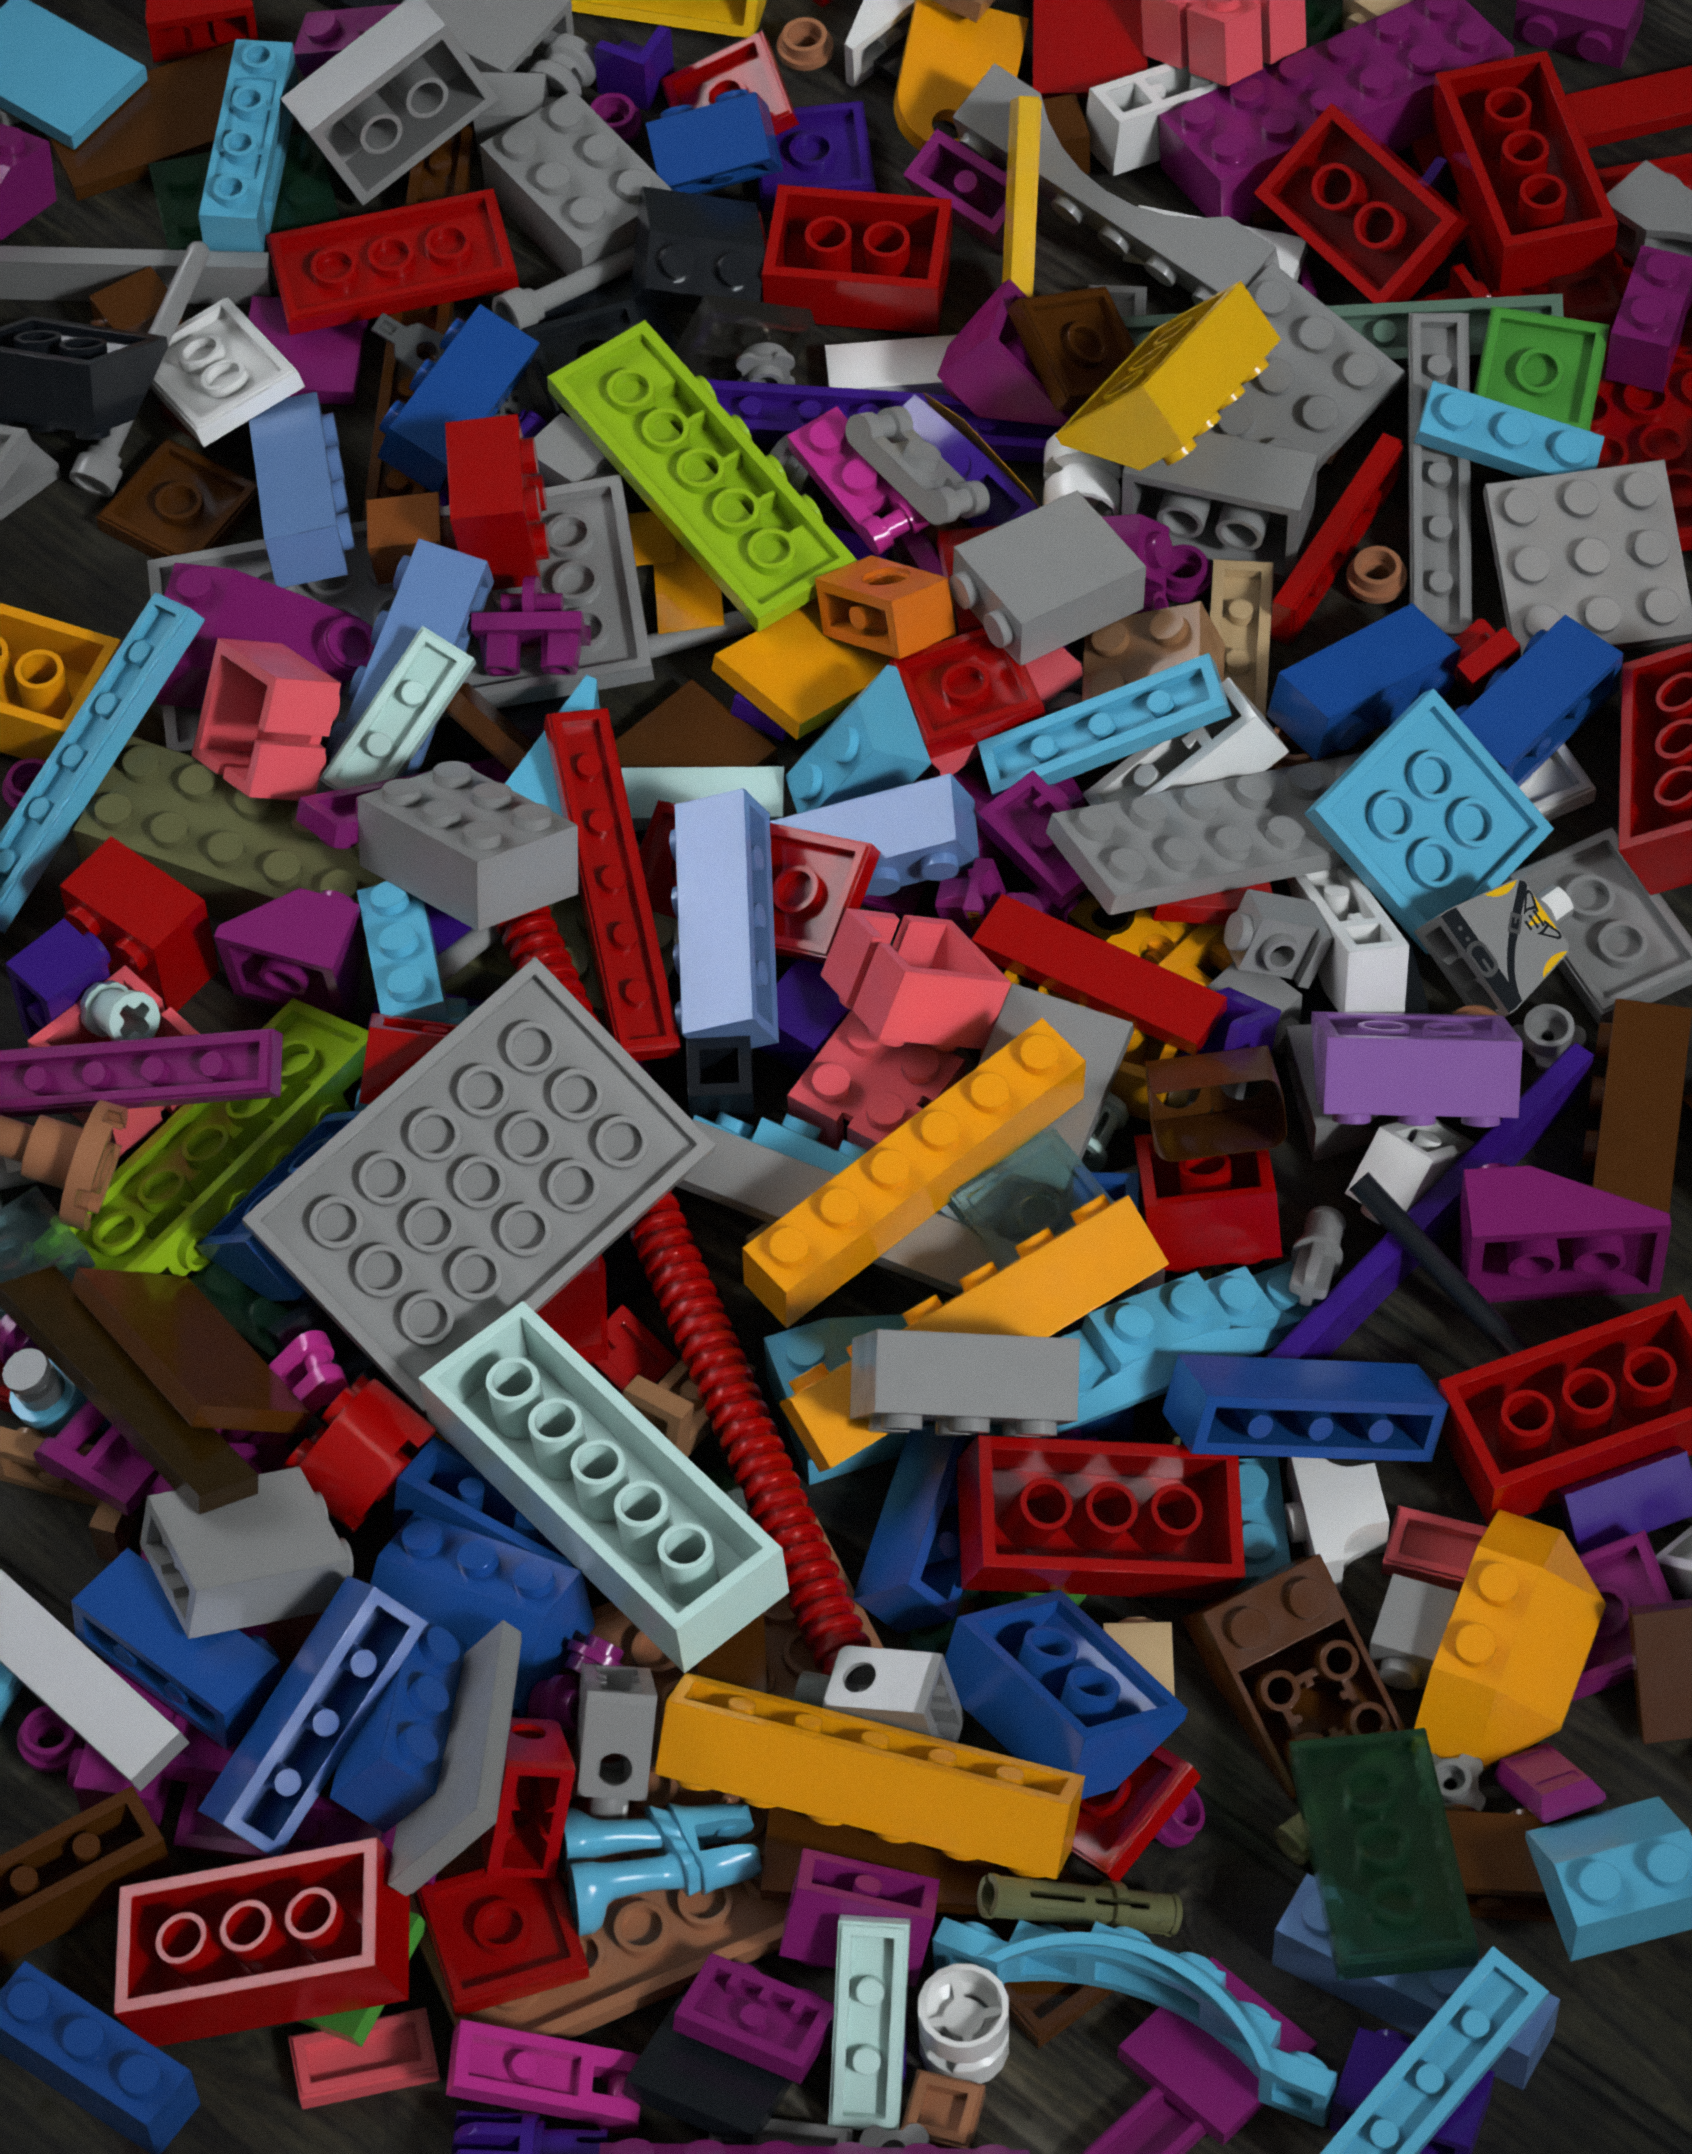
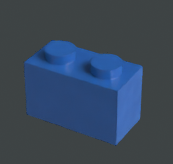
M746 89L727 91L718 95L715 98L716 103L696 109L692 105L674 106L662 111L660 114L661 119L647 122L646 128L657 175L673 191L700 195L782 172L783 167L769 106L756 92L749 93Z

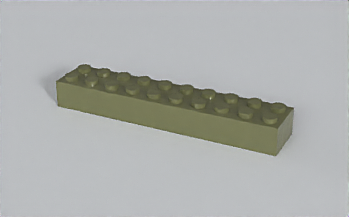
M133 736L127 741L73 829L81 864L112 836L205 900L208 915L225 921L236 918L299 888L321 893L324 890L338 891L359 904L357 890L387 881L359 865V843L347 849L327 846L320 841L317 835L296 821L299 801L248 797L224 780L223 775L216 774L194 757ZM578 890L577 895L550 904L551 917L558 925V933L565 941V949L572 957V965L579 973V981L586 989V997L593 1005V1013L608 1032ZM652 911L675 1015V1005L678 1001H681L680 977L677 974L673 961V948L676 943H679L678 919ZM503 937L443 983L445 993L486 1001L514 976L516 968L511 964L509 952L503 946ZM366 943L363 968L372 971Z

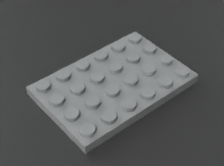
M535 956L242 1218V1224L424 1416L427 1412L418 1377L520 1302L524 1301L537 1313L713 1153L716 1145Z

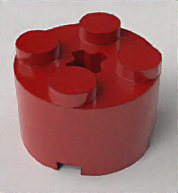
M361 1375L350 1389L346 1387L322 1415L321 1419L329 1424L330 1427L327 1428L322 1425L310 1440L306 1438L281 1468L284 1470L300 1466L313 1492L319 1491L324 1497L328 1514L351 1533H354L372 1514L368 1509L375 1500L379 1502L382 1498H386L394 1489L397 1477L429 1442L428 1439L438 1430L379 1380L374 1378L370 1381L364 1375Z

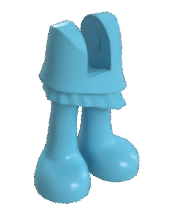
M667 1803L666 1810L645 1806V1819L620 1820L596 1819L580 1810L568 1808L559 1855L564 1872H568L570 1910L578 1936L597 1932L604 1922L608 1904L614 1900L648 1891L682 1889L686 1897L699 1891L705 1896L714 1890L744 1882L761 1874L760 1851L754 1845L734 1844L704 1850L706 1845L736 1840L751 1832L754 1824L749 1806L742 1804L682 1806ZM643 1849H656L660 1854L658 1857L594 1862L605 1855Z

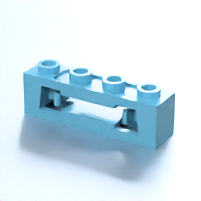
M235 40L198 214L202 239L210 251H267L266 235L270 234L294 119V116L280 98L299 84L292 42Z

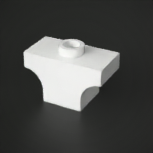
M1288 1457L1286 1481L1292 1503H1286L1284 1511L1291 1543L1302 1542L1305 1557L1320 1554L1337 1590L1342 1591L1343 1572L1350 1563L1358 1558L1381 1554L1386 1551L1390 1520L1375 1463L1358 1466H1340L1325 1458Z

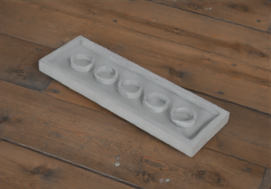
M1360 752L1052 813L1046 834L1108 915L1348 866L1304 813L1363 753Z

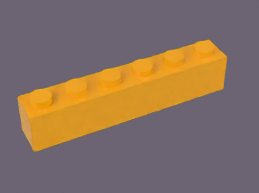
M1043 1018L1039 1019L742 1247L744 1284L786 1328L790 1327L1084 1098L1086 1060Z
M1103 1193L1071 1212L1070 1215L1076 1225L1054 1237L1049 1227H1046L1014 1246L1020 1258L998 1271L992 1260L959 1279L958 1282L964 1292L943 1305L937 1294L904 1312L902 1316L908 1326L901 1330L1050 1337L1169 1265V1262L1130 1196L1127 1195L1110 1204ZM852 1344L845 1348L851 1360L831 1372L828 1371L823 1362L812 1367L788 1382L794 1394L779 1402L819 1472L835 1467L889 1434L868 1432L869 1420L850 1419Z
M690 1673L684 1674L666 1700L655 1768L656 1775L675 1779L677 1784L686 1789L695 1791L713 1789L739 1796L744 1802L754 1807H781L807 1814L811 1820L819 1824L828 1826L846 1824L873 1831L877 1837L887 1842L907 1843L911 1841L941 1849L943 1854L956 1860L973 1861L979 1859L1006 1866L1012 1873L1024 1878L1038 1879L1048 1877L1055 1880L1072 1850L1085 1781L1084 1775Z

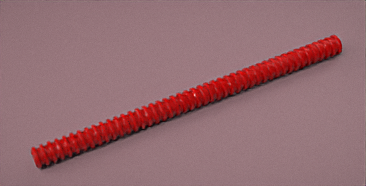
M549 905L496 925L497 932L503 937V946L509 952L510 962L516 968V973L536 956L600 1023L598 1017L593 1013L591 1001L586 997V989L579 981V973L572 965V957L565 949V941L558 933V925L551 917ZM671 1190L628 1229L631 1232L630 1240L638 1249L637 1256L639 1261L645 1266L647 1279L653 1283L652 1291L660 1300L659 1307L661 1312L668 1317L667 1326L675 1334L674 1342L677 1348L683 1351L682 1360L690 1368L689 1377L691 1381L698 1386L697 1395L703 1403H706L704 1407L705 1414L713 1421L712 1430L714 1434L721 1438L719 1446L721 1451L728 1455L727 1465L729 1469L736 1473L735 1483L740 1490L744 1491L742 1499L744 1504L751 1508L750 1518L783 1549L790 1591L785 1596L790 1598L788 1605L790 1611L798 1616L796 1622L798 1629L803 1634H806L804 1639L806 1648L814 1652L812 1662L818 1670H822L820 1674L831 1675L839 1650L847 1645L871 1647V1641L866 1633L861 1632L863 1629L861 1618L857 1614H853L855 1612L853 1600L849 1596H845L847 1594L845 1582L841 1578H837L839 1576L838 1565L833 1560H830L831 1549L825 1542H822L824 1533L820 1526L814 1524L816 1521L814 1510L807 1506L808 1497L806 1492L799 1488L800 1478L798 1474L791 1471L793 1462L786 1453H783L785 1451V1444L776 1435L777 1426L775 1422L768 1418L770 1413L768 1405L761 1400L762 1392L760 1387L753 1383L754 1373L749 1366H746L747 1357L738 1348L739 1339L731 1331L732 1323L730 1318L723 1314V1302L716 1297V1286L709 1280V1270L701 1262L702 1254L694 1245V1236L687 1229V1220L679 1212L680 1204L677 1198L672 1195Z

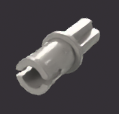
M1319 1206L1308 1212L1303 1235L1295 1241L1291 1250V1262L1294 1268L1289 1282V1291L1299 1295V1304L1304 1306H1311L1313 1299L1323 1300L1326 1298L1331 1279L1339 1272L1343 1263V1251L1340 1244L1345 1233L1343 1230L1346 1228V1220L1343 1214L1330 1206Z

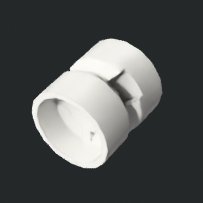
M1054 433L1046 441L1044 449L1043 477L1045 485L1043 489V506L1078 490L1101 517L1121 515V488L1118 481L1121 477L1122 465L1063 446L1056 438V433Z
M952 1964L937 1970L925 1981L918 1996L919 2053L926 2069L932 2073L978 2084L990 2081L1002 2070L1009 2055V1997L1002 1981L990 1970L975 1964Z

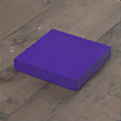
M863 101L795 107L794 111L799 125L776 135L783 171L757 178L761 212L773 211L778 184L876 193Z

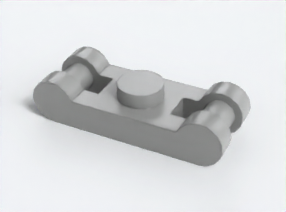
M904 407L884 408L877 415L873 412L859 413L848 419L846 436L850 445L931 524L942 525L951 523L958 516L965 519L978 517L985 514L988 510L990 496L985 485L978 480L966 481L941 457L939 450L935 446L926 442L913 430L911 414Z

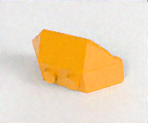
M1501 1509L1498 1510L1477 1545L1433 1661L1409 1744L1408 1755L1420 1758L1424 1754L1434 1753L1439 1758H1458L1464 1753L1480 1758L1484 1766L1483 1771L1490 1768V1765L1499 1762L1500 1759L1519 1753L1562 1729L1606 1609V1602L1564 1531Z

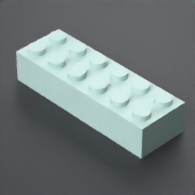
M524 1301L513 1307L418 1377L428 1420L438 1429L437 1431L579 1570H582V1573L682 1672L686 1673L790 1592L782 1547Z

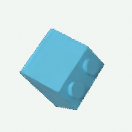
M887 664L819 735L786 774L785 779L797 814L911 784L932 764L896 666Z
M1659 1796L1526 1831L1525 1839L1570 1962L1692 1929V1836L1689 1828Z

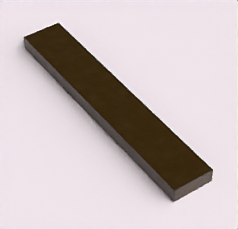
M55 1265L0 1283V1307L198 1515L258 1494V1474L214 1428L191 1427L75 1295L70 1288L72 1282Z

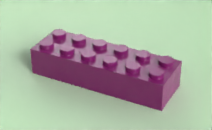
M1413 0L1264 67L1228 87L1222 86L1158 115L1160 168L1207 218L1229 216L1242 224L1251 220L1252 213L1267 207L1254 192L1330 103L1349 111L1394 153L1410 147L1411 142L1435 132L1431 121L1435 73L1513 58L1514 46L1466 0Z

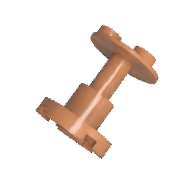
M100 1099L93 1108L84 1128L42 1114L38 1117L35 1125L0 1115V1156L21 1162L22 1177L62 1189L59 1222L88 1231L91 1227L92 1215L87 1214V1212L99 1213L112 1181L122 1145L110 1142L113 1128L119 1130L126 1128L128 1109L127 1107Z

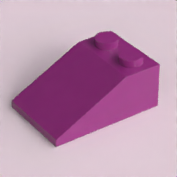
M175 562L164 596L193 609L205 621L156 696L157 704L202 709L218 638L284 644L341 683L339 691L341 701L346 681L334 677L322 666L317 653L318 641L329 624L334 620L342 617H354L361 620L362 618L235 569Z
M1490 1163L1477 1169H1464L1456 1232L1460 1272L1489 1303L1660 1292L1671 1231L1669 1213L1530 1165L1510 1167L1502 1163Z

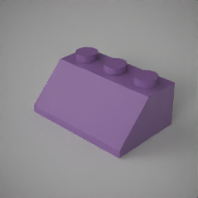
M1312 1011L1311 1029L1316 1101L1323 1114H1332V1121L1341 1124L1361 1125L1370 1123L1371 1115L1397 1116V1122L1400 1124L1429 1126L1436 1123V1116L1461 1117V1123L1468 1126L1496 1127L1500 1125L1501 1118H1519L1523 1041L1503 1015Z

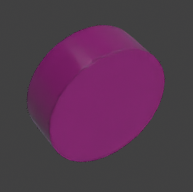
M342 617L330 623L317 645V653L322 666L334 677L344 681H352L360 665L367 667L375 646L371 645L373 627L365 621L354 617Z

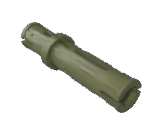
M988 1873V1875L982 1877L977 1892L978 1911L984 1919L1002 1918L1093 1928L1095 1922H1099L1114 1929L1118 1926H1126L1141 1933L1171 1937V1935L1177 1934L1183 1918L1182 1901L1175 1892L1160 1893L1127 1889L1126 1885L1121 1881L1105 1880L1098 1886L1054 1880L1000 1876L997 1873Z

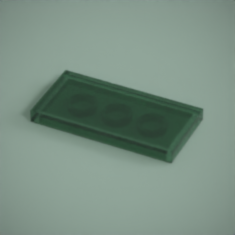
M1426 1728L1289 1742L1288 1758L1337 1981L1477 1966L1479 1948Z

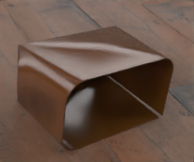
M1268 1045L1145 1062L1153 1146L1156 1154L1161 1159L1176 1162L1266 1150L1279 1146L1285 1140L1287 1123L1284 1096ZM1265 1080L1259 1093L1248 1099L1231 1098L1221 1089V1085ZM1201 1088L1197 1099L1190 1105L1182 1108L1168 1107L1156 1096V1094ZM1213 1105V1113H1208Z

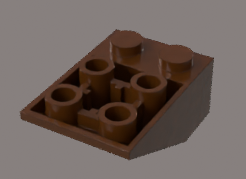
M1320 1554L1297 1558L1181 1617L1212 1681L1289 1799H1294L1356 1767L1374 1749L1379 1748L1386 1751L1410 1739Z

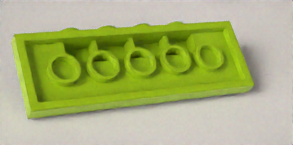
M646 320L547 376L549 393L757 632L762 631L817 597L815 578L857 561L853 554L823 522L822 514L813 499L807 494L799 495L788 482L780 462L773 455L768 454L765 456L752 441L750 431L744 421L736 414L730 416L717 402L716 394L710 383L702 375L695 377Z
M292 998L262 1028H274L283 1034L281 1097L184 1104L114 1172L99 1213L87 1212V1214L92 1215L91 1227L88 1231L60 1224L32 1252L40 1268L44 1269L55 1265L71 1282L78 1267L186 1276L190 1271L205 1269L212 1261L204 1256L195 1245L207 1236V1233L227 1213H230L237 1203L251 1192V1189L327 1114L351 1111L343 1093L363 1075L369 1030Z

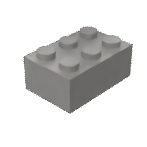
M425 0L404 1L280 98L363 206L500 100L448 26Z
M574 90L480 144L485 190L494 188L498 205L566 275L635 244L639 196L642 186L673 191Z
M1206 431L1193 438L1197 446L1189 454L1172 465L1167 466L1161 459L1141 471L1124 466L1122 472L1121 515L1142 514L1170 527L1169 537L1172 546L1185 544L1200 549L1210 561L1212 567L1213 559L1274 562L1273 580L1285 583L1308 548L1314 526L1317 454L1303 452L1294 447H1279L1242 439L1233 434H1219Z
M459 761L442 762L437 764L430 772L410 779L388 781L383 785V788L357 797L359 865L476 931L486 929L578 894V825L552 812L548 806L537 804L514 792L508 785L496 782L478 773L466 763Z
M885 1329L873 1330L852 1338L850 1419L869 1420L868 1432L906 1434L909 1433V1430H922V1422L936 1423L935 1435L971 1437L976 1436V1433H990V1425L1002 1426V1436L1042 1438V1436H1057L1058 1425L1078 1421L1080 1339Z

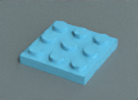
M1434 688L1422 693L1304 813L1426 955L1429 952L1414 933L1416 929L1444 911L1500 886L1554 830L1552 825Z

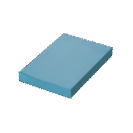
M8 0L0 8V108L73 150L148 80L146 66L30 0Z

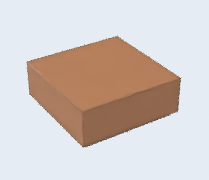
M917 2069L900 2130H903L908 2124L916 2123L927 2130L930 2138L929 2144L938 2148L971 2149L986 2095V2085Z

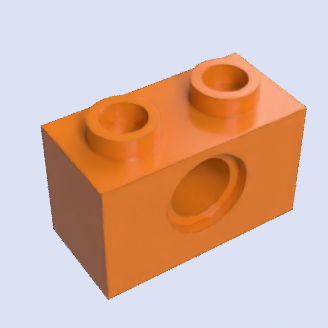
M870 555L815 578L824 636L897 659H902L930 645L956 636L953 614L954 598L950 590L948 577Z

